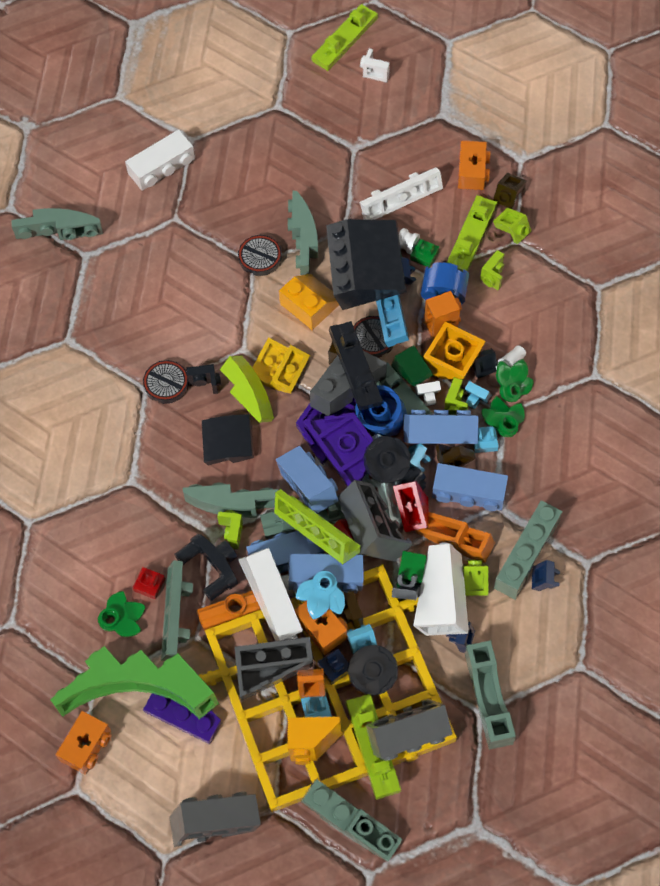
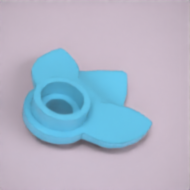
M329 571L318 572L313 577V580L304 581L297 589L296 599L307 601V609L312 619L321 617L328 609L337 614H341L344 609V594L337 588L336 577ZM321 579L329 581L327 588H323L320 585Z

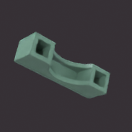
M542 500L540 501L495 581V590L516 600L527 581L537 557L558 526L562 515L561 510Z
M491 640L466 645L465 658L488 749L513 745L516 735L510 712L507 710L502 697L497 662Z

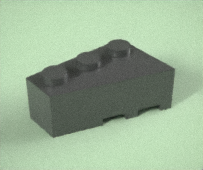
M363 351L375 383L383 381L386 378L387 363ZM338 355L310 391V407L327 416L335 414L351 403L354 398Z
M354 480L337 497L354 541L361 546L360 555L396 561L403 551H407L413 545L409 538L406 540L403 538L398 530L400 524L397 520H391L386 512L388 509L387 505L371 483Z
M310 637L234 647L239 692L242 701L297 675L298 670H307L313 667Z
M425 699L421 701L422 706L412 710V706L403 709L404 713L395 716L390 714L367 724L366 728L373 755L385 761L397 758L400 752L406 750L407 752H415L422 749L421 745L427 743L438 744L445 741V737L453 735L445 705Z
M247 792L234 793L232 797L222 798V795H212L207 797V800L197 801L195 797L182 800V803L177 806L169 817L174 847L182 846V841L197 838L199 843L206 841V837L222 835V838L254 832L261 825L256 794L247 795Z

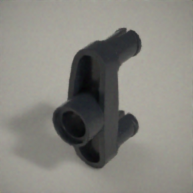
M196 534L190 539V543L176 552L174 556L178 561H182L183 565L199 553L205 556L219 573V578L203 589L205 595L212 602L227 589L231 590L238 585L237 579L229 565L238 556L226 540L215 547L204 536Z

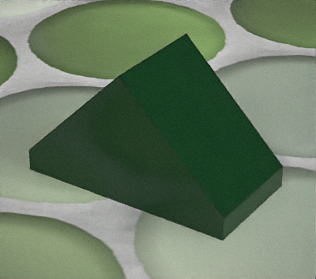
M414 345L396 355L391 364V367L399 376L413 387L433 376L430 368Z

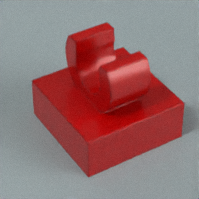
M142 567L132 587L133 591L156 599L165 581V575Z

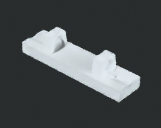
M435 167L420 175L415 172L409 175L410 179L382 192L379 190L371 192V197L360 202L363 219H378L443 189L440 171Z

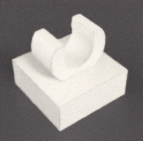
M440 381L416 385L415 393L417 396L424 395L425 405H435L434 393L441 391Z

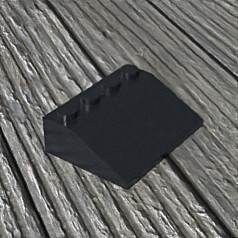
M346 219L326 225L333 294L342 310L406 293L396 220Z

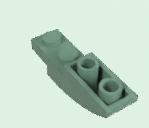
M292 191V199H288V213H292V218H288V231H292V239L296 240V250H300V255H296V269H300V275H306L310 271V258H318L317 231L308 205L297 191Z
M33 209V217L11 220L16 239H28L34 236H49L58 233L60 240H73L75 238L94 237L103 234L99 218L69 209Z
M214 483L211 486L194 484L183 488L185 501L194 507L217 515L218 512L232 510L242 514V518H257L256 509L275 508V492L278 491V489L262 488L260 491L242 489L232 493L230 484Z
M318 779L313 781L301 799V802L320 815L319 817L387 862H389L403 840L365 811L354 807Z

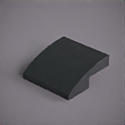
M228 415L201 420L205 464L212 465L228 460L232 463H237L254 458L250 415Z

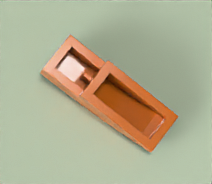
M429 512V527L415 530L417 534L438 545L442 542L450 543L462 555L474 560H482L484 563H486L495 544L490 533L470 528L466 522Z
M324 669L298 670L297 682L300 698L325 696Z

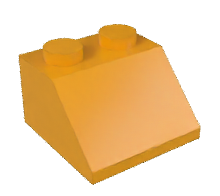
M311 274L294 276L279 290L280 305L311 330L317 327L339 306L333 291Z
M444 322L423 359L432 374L441 379H453L454 377L464 379L486 341L450 323Z
M340 717L288 718V752L290 760L295 761V764L308 765L311 761H317L342 735Z

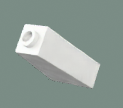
M446 542L439 543V545H429L413 624L415 628L426 636L468 634L469 630L462 554L452 544Z
M263 549L238 559L275 641L297 639V634L303 632L270 549Z

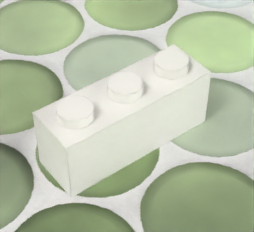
M178 129L126 160L125 163L129 176L141 190L155 185L162 178L170 176L182 166L190 164L195 159L192 144Z

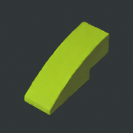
M229 356L220 371L234 384L230 393L259 423L272 422L274 416L271 404L258 375L243 356Z

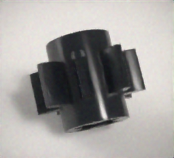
M412 467L402 479L398 480V485L417 481L422 490L426 488V482L424 481L426 476L417 467Z

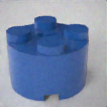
M438 262L433 263L431 268L427 266L421 289L422 298L427 300L451 291L454 298H458L462 305L466 299L469 273L465 269H463V272L457 270L458 266L451 263Z
M377 385L383 400L382 404L359 411L356 404L355 412L357 418L367 432L373 436L376 434L388 437L395 436L404 426V414H407L405 405L394 390L387 386Z

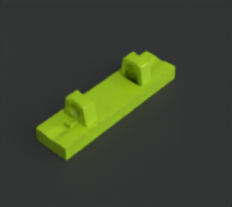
M363 4L354 9L347 20L331 36L329 35L325 43L312 55V62L329 71L378 19V13L370 10Z
M476 196L447 263L457 265V270L463 272V269L467 272L469 271L497 207L496 201Z
M368 694L346 700L347 710L375 799L400 793L401 788L392 760L385 761L373 755L367 728H361L366 722L378 720L371 695Z

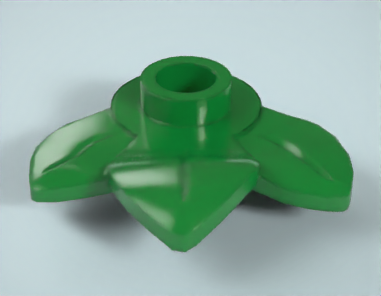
M524 359L516 361L512 367L503 361L498 363L496 379L501 385L500 395L507 402H516L520 399L521 395H527L532 390L534 380L527 377L528 366Z
M498 396L492 400L490 409L481 410L484 421L488 425L495 427L497 432L504 437H513L518 431V425L525 418L524 408L521 403L509 408Z
M124 591L117 592L109 597L106 608L100 612L98 616L99 626L108 632L115 631L122 637L135 636L141 632L136 622L142 617L145 605L138 602H127ZM109 617L115 618L113 623H107L106 621Z

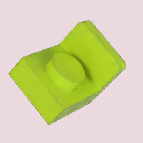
M506 208L493 221L495 228L510 233L514 243L517 244L531 232L527 216L510 208Z
M496 250L482 267L480 280L486 286L493 287L496 290H499L503 277L500 273L505 266L503 264L505 254L499 250Z
M455 377L451 383L444 405V410H448L449 414H457V410H468V404L462 402L465 392L462 389L463 380Z
M232 510L218 512L219 525L226 526L224 539L228 540L233 549L239 550L243 527L242 514Z
M468 560V564H463L465 595H488V566L482 564V560Z

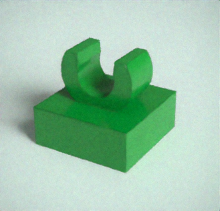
M419 238L410 255V260L430 268L439 252V246Z

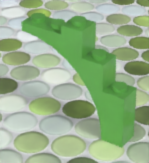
M105 646L93 652L85 661L89 668L86 672L79 674L72 683L60 689L50 699L62 717L93 699L121 692L154 693L172 699L186 707L199 720L219 704L214 692L178 653L174 657L167 659L158 669L142 650L129 656L126 662L121 665Z

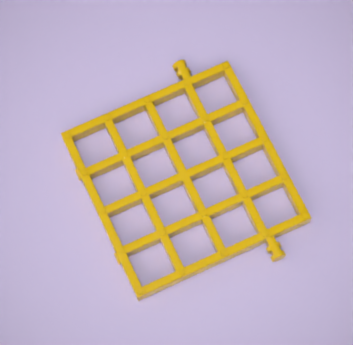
M384 565L363 572V586L379 580L390 608L363 618L364 625L370 624L372 628L396 620L407 649L393 654L398 666L413 661L425 691L391 703L387 691L377 695L382 705L381 708L376 709L378 720L390 714L395 716L403 713V709L412 706V709L422 705L421 701L425 699L442 704L404 615L405 612H412L417 608L419 597L417 600L404 599L400 602L398 598L392 597L393 587ZM296 597L290 599L294 609L305 602L296 599ZM262 610L205 630L218 669L207 671V674H199L198 676L207 686H214L220 681L224 682L271 813L301 802V799L311 785L276 798L264 765L288 757V743L259 754L248 722L280 710H284L287 721L288 718H297L292 706L301 703L302 698L299 696V690L287 694L282 681L274 685L279 698L243 711L233 684V680L238 679L237 665L231 668L227 667L217 641L220 638L252 627L258 644L267 643L261 623L266 622ZM352 621L348 622L347 632L349 629L355 630ZM303 630L304 637H309ZM310 639L312 657L317 669H320L317 662L323 656ZM348 674L332 685L325 676V693L328 695L336 717H340L341 736L345 738L356 767L320 780L314 762L311 761L310 764L305 765L311 783L318 779L331 790L368 776L361 751L353 734L354 729L351 719H347L336 691L338 688L352 684ZM369 721L364 723L361 728L366 727L367 724H370L372 722ZM451 723L453 735L445 737V741L438 744L427 743L421 745L422 749L415 752H407V750L400 752L397 758L392 759L393 766L405 761L412 762L420 755L456 742L457 737Z

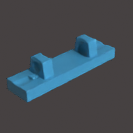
M399 295L376 301L387 347L409 341Z

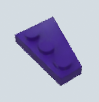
M154 693L151 694L143 708L145 713L208 744L211 743L222 723L221 719L212 711H209L199 720L186 707L172 699Z

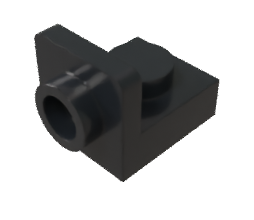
M214 364L186 368L189 386L200 387L211 383L213 394H218L217 386H221L220 372H215Z

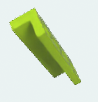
M281 489L275 492L274 513L341 564H345L360 553L361 546L294 496H289Z

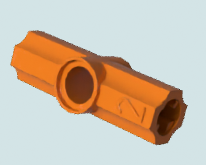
M249 591L241 595L231 594L223 601L197 609L201 626L205 631L259 611L261 608L253 591ZM232 605L241 607L237 612H233L229 608Z

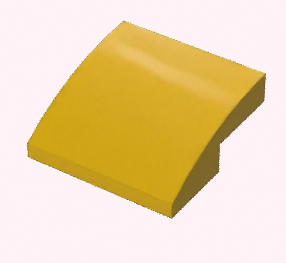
M268 337L252 368L263 385L291 394L310 355L292 345L286 347Z

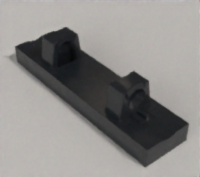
M352 321L330 326L329 334L359 411L380 406L383 400Z

